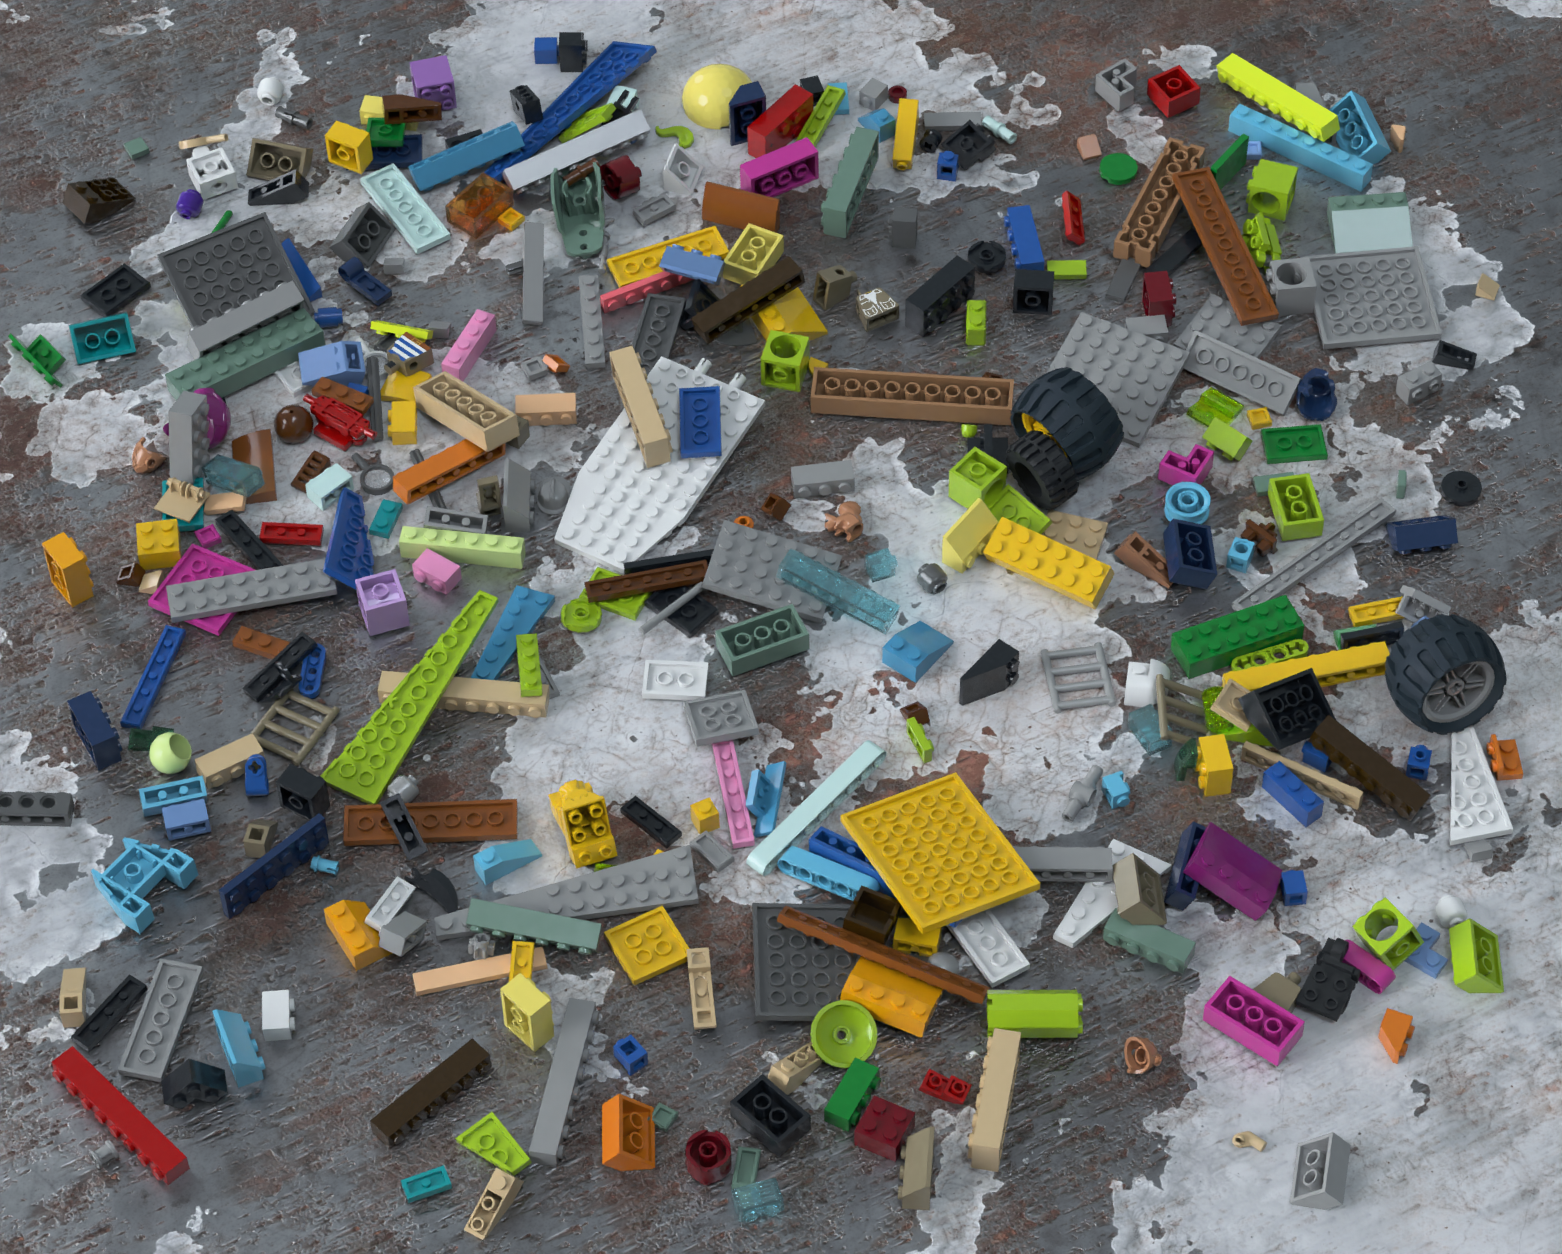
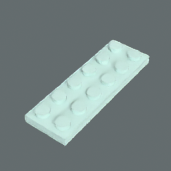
M394 163L360 178L361 185L416 254H420L451 239L449 231Z

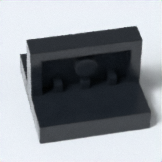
M700 279L693 281L680 323L684 330L694 327L692 317L720 300Z
M984 424V433H980V437L967 438V453L974 447H977L1007 466L1008 474L1009 467L1006 461L1008 437H992V424Z

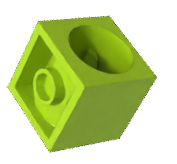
M1260 159L1258 166H1254L1252 172L1253 179H1249L1247 190L1250 191L1246 197L1248 212L1254 214L1263 212L1266 217L1285 221L1295 195L1298 167Z
M770 330L761 356L762 386L794 392L801 391L809 367V337Z
M974 447L949 470V497L967 509L978 498L982 499L986 506H988L1006 487L1007 466Z
M1386 897L1381 901H1377L1372 906V909L1366 915L1359 917L1352 926L1363 944L1392 970L1396 969L1424 943L1414 925ZM1398 926L1396 932L1390 938L1381 941L1376 940L1378 934L1384 928Z

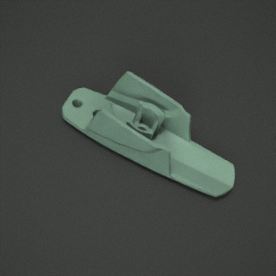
M593 162L594 172L587 175L585 180L581 179L569 188L567 180L564 182L562 180L563 176L570 173L569 170L562 172V176H559L557 168H553L551 173V200L558 231L562 234L567 254L572 257L579 256L582 259L590 258L593 254L596 255L602 250L604 241L605 201L600 167L596 162Z

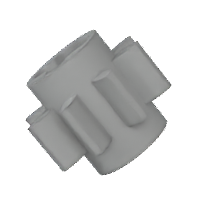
M479 933L469 939L468 954H473L474 959H486L494 955L495 940L490 941L489 935Z

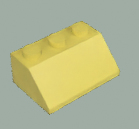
M978 498L943 536L942 563L961 574L967 568L973 566L975 559L979 555H983V551L998 525L997 519L982 499Z

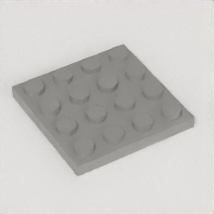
M1212 294L1176 340L1174 346L1186 350L1194 331L1197 330L1260 359L1281 331L1282 325L1270 320L1241 326L1230 301Z

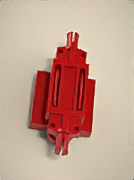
M308 393L304 395L303 401L311 405L310 411L315 415L318 423L313 428L316 436L343 451H346L352 444L356 446L363 445L367 441V436L374 440V437L376 438L377 432L369 428L370 421L363 418V414L332 397L329 399L322 395L314 398Z

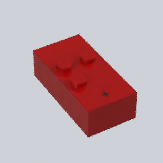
M795 84L747 127L748 154L758 158L781 147H785L795 137H798L813 112V94Z

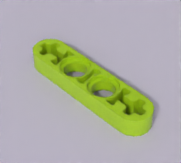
M1295 639L1245 654L1232 660L1231 671L1307 657L1309 646L1306 641ZM1278 652L1283 653L1285 657L1279 659L1274 654ZM1261 658L1266 662L1264 664H1257L1254 660Z

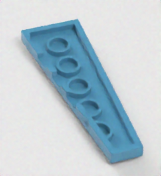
M516 585L471 678L498 680L517 651L516 635L532 633L540 618L543 619L554 604L555 596Z

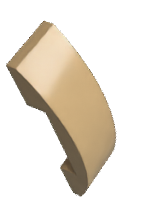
M709 947L687 949L694 1030L717 1028Z

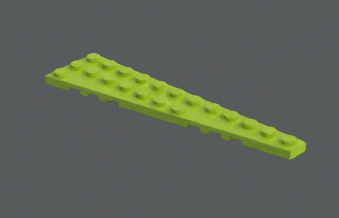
M481 590L476 593L461 611V614L452 621L449 629L440 635L437 643L431 649H428L420 663L411 669L381 704V707L371 716V720L366 726L357 732L355 739L346 745L343 753L337 759L335 758L322 773L321 777L326 781L327 786L369 805L378 804L499 602L497 597Z

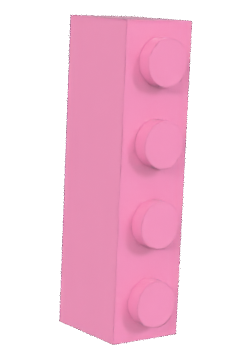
M479 309L476 310L441 363L442 372L446 371L462 382L465 380L497 331L494 314Z

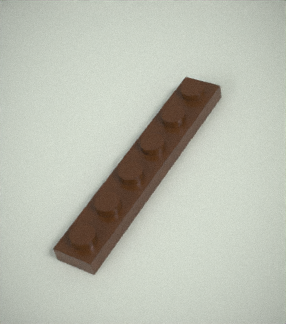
M706 560L587 581L584 582L588 603L700 583L704 581L708 565Z

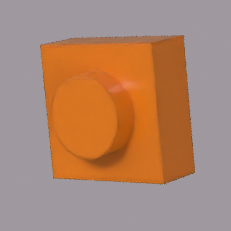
M545 354L542 360L548 365L547 368L554 373L567 372L570 368V365L558 355Z

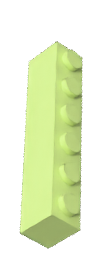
M402 526L399 539L400 554L403 558L418 559L428 548L455 563L522 569L526 554L525 541L522 537Z

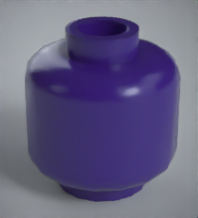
M188 189L179 195L176 210L185 219L198 217L204 200L198 191Z

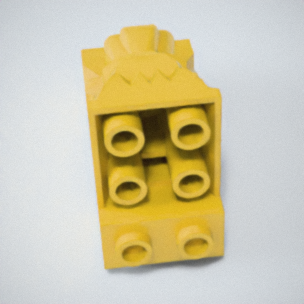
M575 779L565 782L558 792L548 794L552 814L566 838L569 856L576 869L618 856L614 837L610 829L605 799L603 796L593 793L589 782L584 784L583 781Z

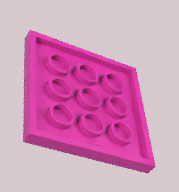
M192 543L150 597L148 605L170 615L166 586L255 571V569ZM237 612L186 620L185 622L219 636Z

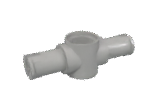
M1093 765L1085 778L1081 779V781L1076 780L1069 792V804L1062 813V818L1065 821L1072 823L1080 809H1083L1085 806L1089 807L1094 801L1097 793L1096 784L1103 774V769L1100 766Z

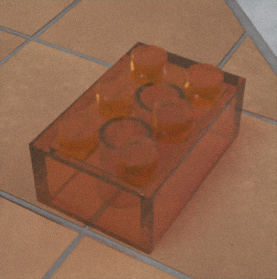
M483 172L445 206L447 222L477 239L498 220L500 215L514 206L513 191Z

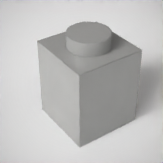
M871 78L859 91V104L872 111L877 110L888 99V85L874 78Z

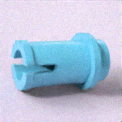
M320 855L317 857L313 856L310 868L316 873L322 871L337 875L339 861L324 859Z

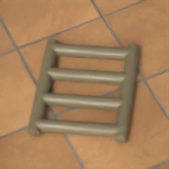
M1157 674L1156 690L1161 740L1166 741L1170 739L1194 748L1198 746L1197 739L1168 730V722L1203 733L1206 736L1214 735L1212 710L1210 709V691H1200L1165 679L1162 674ZM1165 688L1201 699L1203 708L1166 696ZM1166 705L1204 717L1205 725L1167 713Z
M292 688L282 699L280 698L273 703L251 733H253L261 747L290 759L295 766H299L336 718L340 709L336 706L330 708L294 692ZM289 698L325 714L326 717L319 723L283 707V704ZM278 713L315 731L310 738H307L271 722V720ZM266 728L304 746L297 754L259 736Z

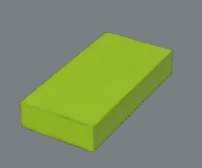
M1086 260L1047 261V271H1055L1054 280L1087 279Z

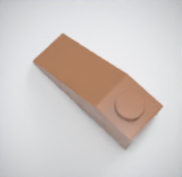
M1136 531L1124 539L1114 552L1129 568L1167 588L1173 584V582H1169L1166 559Z

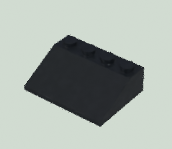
M1312 668L1253 690L1238 699L1246 718L1277 750L1310 738L1315 729L1328 715L1336 720Z

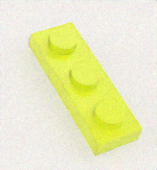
M380 320L371 321L370 329L376 330L377 334L388 335V332L395 333V337L400 338L405 332H408L422 342L433 337L432 330Z

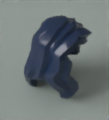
M1318 368L1310 370L1303 376V379L1298 384L1296 393L1297 407L1301 415L1311 420H1327L1337 406L1334 381L1329 379L1326 370Z

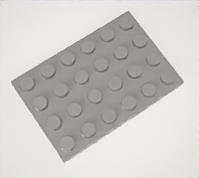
M724 520L702 588L774 610L793 604L800 618L821 624L842 555Z

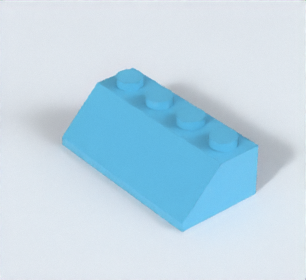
M1351 90L1329 109V111L1338 115L1340 130L1337 131L1336 141L1341 150L1372 164L1378 163L1391 152L1364 97Z

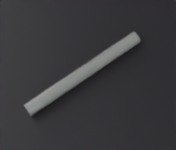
M703 582L698 583L642 625L639 631L643 635L702 592L705 589L702 588Z

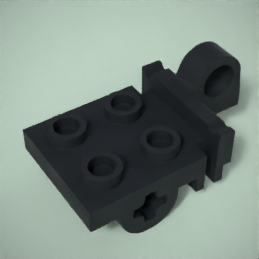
M1328 937L1322 951H1319L1316 964H1314L1296 999L1297 1005L1336 1022L1340 1015L1344 1013L1351 993L1355 989V984L1358 983L1360 977V969L1342 962L1349 949L1348 941L1341 938L1333 940Z

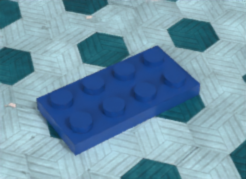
M720 386L679 388L681 458L722 456Z

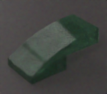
M153 726L152 731L131 728L128 750L150 751V746L157 736L167 732L174 733V729Z
M1196 738L1188 740L1176 755L1174 760L1176 781H1185L1187 768H1196L1198 759Z

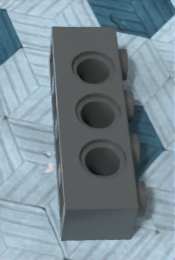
M0 791V825L71 827L75 806L72 794L65 792Z

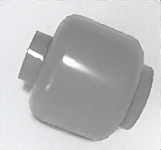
M399 774L388 785L389 793L387 795L390 798L399 793L404 803H411L419 794L417 787L419 782L410 774L408 776Z

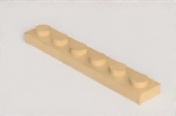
M1246 741L1242 747L1241 760L1264 770L1280 761L1312 791L1356 810L1362 804L1364 792L1354 786L1344 784L1336 778L1321 774L1315 769L1305 767L1297 761L1289 760L1257 744Z

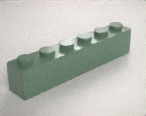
M471 898L466 921L467 928H470V931L479 934L486 931L491 932L494 937L505 938L506 935L514 937L513 940L526 942V940L535 941L536 945L548 947V944L557 945L559 950L569 951L572 948L577 949L578 953L584 955L597 953L602 931L601 923Z

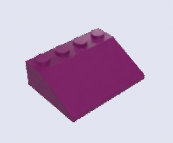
M1210 822L1183 873L1256 921L1268 910L1276 894L1283 870Z

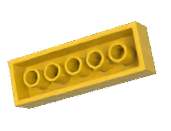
M1004 517L1000 519L983 551L987 560L1095 610L1115 574L1111 566Z

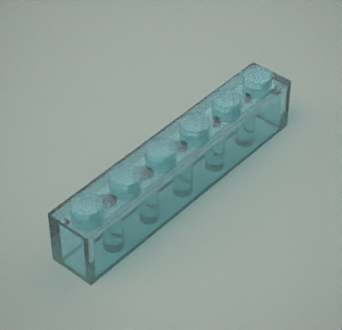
M790 549L779 565L777 578L885 635L897 618L900 605L877 594L873 590H869L858 582L850 580L839 572L829 569L820 562L810 559L801 552Z

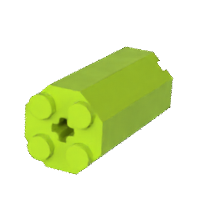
M987 990V1037H993L994 1028L1021 1032V1038H1078V1034H1083V1021L1081 1015H1079V1012H1083L1082 995L1077 990Z

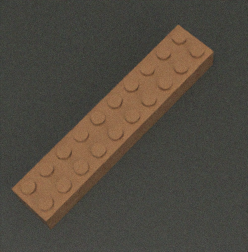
M814 367L810 397L811 413L1011 426L1010 417L1013 408L1014 379Z

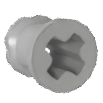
M110 1140L105 1141V1145L97 1150L89 1151V1156L98 1169L103 1168V1164L112 1158L117 1159L119 1157L118 1151Z

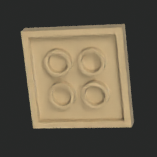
M1048 510L1046 516L1053 523L1041 535L1097 560L1108 529V523Z

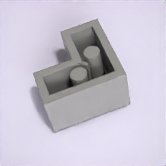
M1125 58L1096 74L1095 91L1118 112L1134 103L1135 88L1133 86L1136 85L1137 68Z

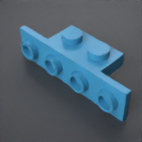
M785 761L766 765L765 775L759 769L751 773L746 807L757 817L754 832L756 838L769 835L776 827L787 764Z

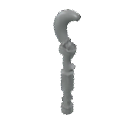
M606 218V219H605V227H606L609 223L614 222L615 219H614V218ZM605 230L603 247L600 250L599 256L601 261L598 272L600 274L606 273L605 260L607 259L608 240L610 239L609 232Z

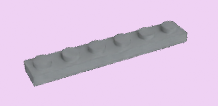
M598 274L579 276L586 369L606 368Z

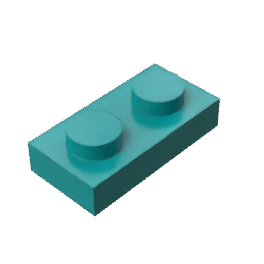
M383 499L369 528V534L389 539L402 512V503Z
M444 1165L401 1180L408 1203L452 1189V1184Z

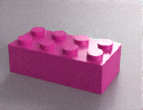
M807 137L740 165L741 190L769 197L778 196L819 178L818 150Z
M1231 976L1225 980L1204 1006L1203 1021L1277 1067L1303 1036L1305 1021Z

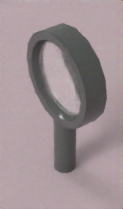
M358 453L352 455V459L363 470L360 475L361 487L366 493L375 496L383 495L393 489L394 472L391 468L383 464H373L370 466Z

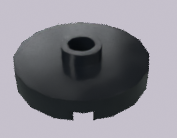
M979 241L969 248L967 260L980 273H995L1005 265L1006 251L1001 244L995 241Z
M1453 471L1443 478L1440 490L1441 495L1447 502L1450 503L1451 501L1456 506H1469L1478 501L1482 492V485L1480 480L1470 472Z

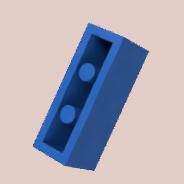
M1278 761L1264 771L1262 788L1303 826L1308 827L1322 817L1324 801L1282 762Z

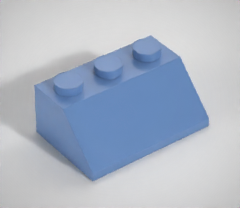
M673 244L672 247H666L659 267L666 272L696 280L700 279L703 282L719 286L725 262L721 260L722 257L713 254H710V257L703 256L702 251L692 249L691 252L684 251L683 246Z

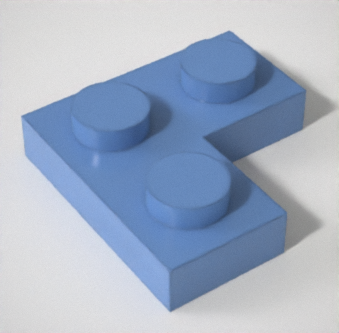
M1421 922L1416 930L1424 943L1404 961L1436 979L1447 965L1448 959L1431 950L1440 938V933Z

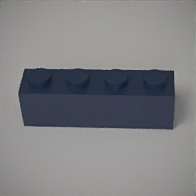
M1194 821L1181 834L1164 898L1165 903L1182 911L1195 900L1199 885L1197 881L1183 873L1207 828Z

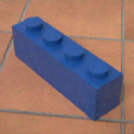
M1030 205L1007 208V216H1004V226L1009 229L1007 230V237L1009 242L1012 241L1011 253L1012 256L1016 257L1014 259L1015 269L1044 271L1045 261Z

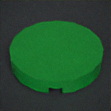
M1113 153L1105 156L1101 160L1099 167L1101 177L1114 185L1130 183L1133 178H1136L1138 171L1137 162L1131 156L1124 153Z

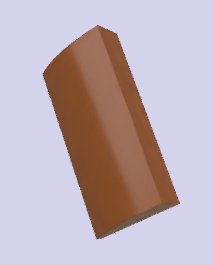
M707 181L703 196L702 219L743 230L750 223L777 233L780 228V199Z
M271 429L255 431L232 441L235 492H246V504L277 501Z

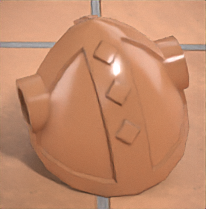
M144 437L136 443L132 454V466L135 472L142 474L157 469L167 458L165 455L147 450L143 446V443L146 441Z
M1130 1037L1126 1040L1124 1055L1129 1068L1127 1073L1143 1074L1154 1067V1065L1158 1066L1161 1064L1162 1056L1148 1038Z

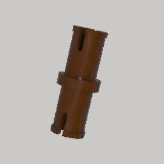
M593 157L582 166H576L574 171L562 177L563 182L567 180L568 188L581 179L585 180L587 175L594 172L593 162H596L600 167L596 158Z

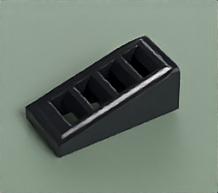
M1440 340L1434 350L1432 362L1439 365L1473 370L1477 353Z

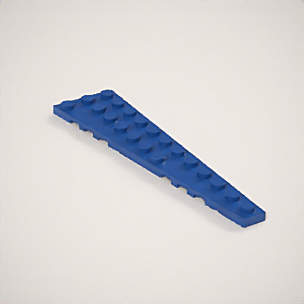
M613 41L543 112L544 119L532 123L521 134L525 146L521 147V150L518 152H509L504 154L503 158L494 161L480 176L481 182L492 185L501 182L504 179L502 176L504 169L527 160L563 129L569 128L576 118L581 116L639 66L649 62L651 57L657 52L655 46Z

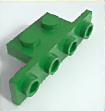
M11 333L8 335L13 341L11 345L19 352L22 350V357L29 363L33 362V368L41 375L44 373L46 375L44 379L51 386L54 384L60 388L63 386L53 373L66 359L43 335L40 334L28 348Z

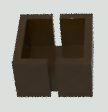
M861 885L853 904H851L844 918L843 929L885 945L900 915L901 904L897 899Z

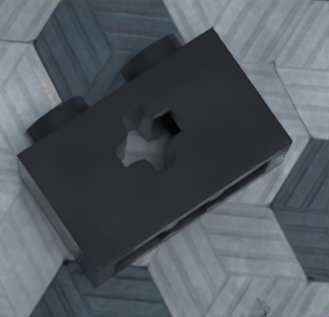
M520 85L509 91L513 110L526 125L544 119L540 99L527 85Z

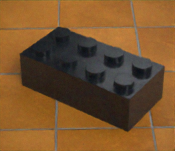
M958 255L906 299L905 326L924 337L929 332H932L939 323L945 321L954 310H958L962 303L972 298L975 293V266Z

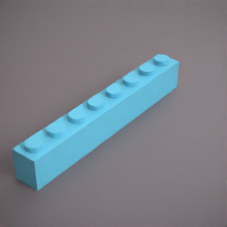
M1239 104L1230 114L1229 132L1238 136L1245 134L1249 136V141H1261L1262 147L1360 192L1371 181L1372 163L1322 142L1317 138H1313L1242 104Z

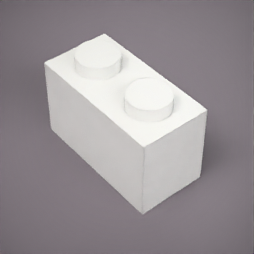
M289 990L262 992V1031L265 1041L292 1039V1031L296 1030L295 1017L291 1015V1012L295 1011V998L290 997Z

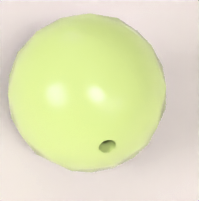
M173 732L157 736L152 742L149 751L152 765L161 773L175 774L183 771L190 763L192 754L188 740L184 736Z

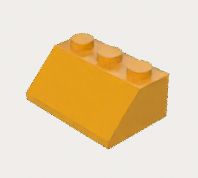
M341 900L324 909L326 924L356 971L392 954V952L379 947V931L364 923L367 915L370 913V909L365 902Z

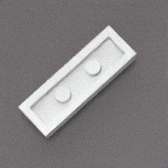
M397 876L367 915L364 923L380 931L383 925L388 924L397 916L414 893L416 887Z

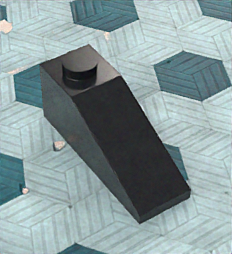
M295 169L249 189L248 205L293 204L308 197L309 182Z
M398 793L380 802L408 861L428 852L400 794Z

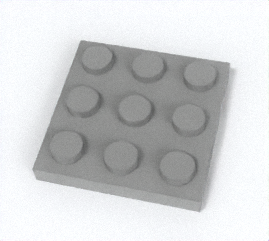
M745 690L683 702L697 747L759 735V727Z

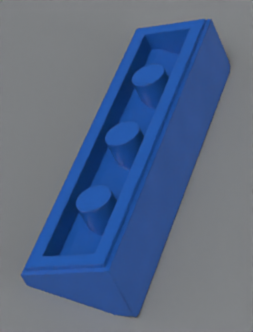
M287 238L281 244L310 302L321 298L322 290L319 283L291 240Z

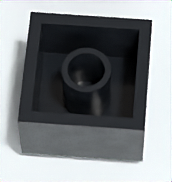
M1015 269L1013 313L1052 315L1055 271Z
M290 763L277 779L276 787L280 807L308 821L318 813L323 816L330 807L327 784L321 776H315L307 772L303 767H297Z

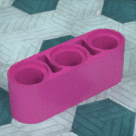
M1345 940L1349 942V949L1342 962L1360 969L1359 982L1373 992L1381 994L1395 980V973L1390 967L1353 941Z

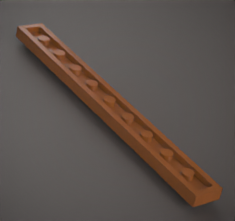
M785 906L778 915L777 922L782 923L787 928L797 929L807 936L822 939L829 945H836L844 948L849 953L864 956L865 959L881 963L888 969L901 971L908 977L926 981L928 985L938 986L947 990L950 994L963 996L970 1002L983 1004L987 997V990H990V987L789 906Z

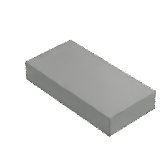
M707 830L690 841V847L717 873L735 861L734 856Z

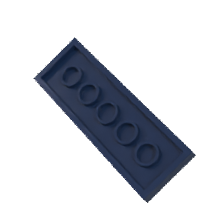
M320 813L219 889L223 912L227 918L231 919L233 916L240 914L246 906L257 901L268 889L274 888L281 879L292 874L294 869L302 863H306L311 856L327 846L329 838L326 821Z

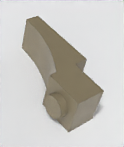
M497 475L477 479L478 493H476L479 513L488 515V517L501 514L500 507L502 506Z

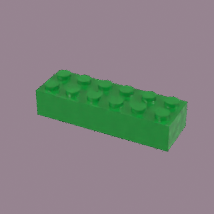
M1283 595L1172 633L1171 650L1188 679H1192L1232 664V660L1236 657L1295 639L1303 640L1305 625L1288 597Z

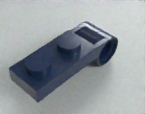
M352 257L338 268L340 276L377 306L392 296V290L365 271L362 262L357 257Z

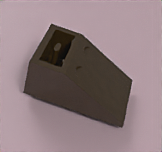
M108 177L105 179L68 183L62 203L84 224L102 221L135 201L136 198L117 179Z

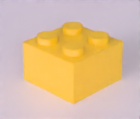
M336 120L324 135L330 163L362 174L373 160L369 132Z
M177 519L136 523L137 551L140 566L144 570L174 567L182 557Z
M1225 735L1199 737L1198 746H1195L1196 759L1193 760L1195 772L1198 771L1200 775L1198 776L1199 788L1204 790L1205 797L1230 794L1234 768Z

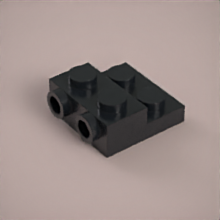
M971 120L967 121L941 143L946 151H952L954 154L959 155L958 164L964 170L978 159L982 162L996 150L994 139L989 134L986 136L984 129L978 123L975 125Z

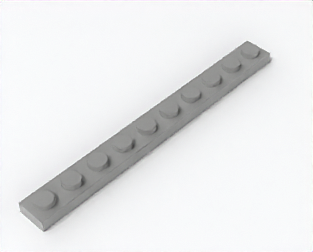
M1380 498L1233 601L1232 608L1235 611H1239L1281 596L1396 514V509L1383 498Z

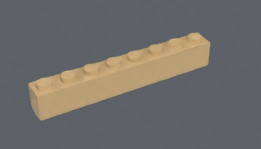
M382 671L378 687L379 703L382 704L408 673ZM453 677L435 708L451 711L463 710L546 718L550 700L549 685L542 684V696L521 697L520 682Z

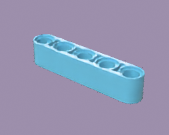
M790 846L777 861V866L783 873L851 901H854L861 885L877 892L880 890V884L875 878L795 846Z

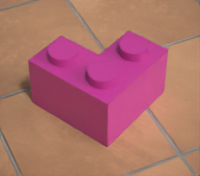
M1195 444L1189 455L1184 457L1168 450L1159 463L1158 480L1170 485L1180 482H1194L1201 485L1213 467L1214 451Z

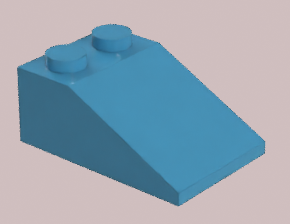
M918 621L896 633L882 647V663L916 683L953 645L954 641L924 622Z

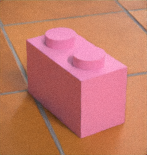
M428 548L412 564L413 574L417 581L424 582L435 591H440L446 595L462 579L459 565Z

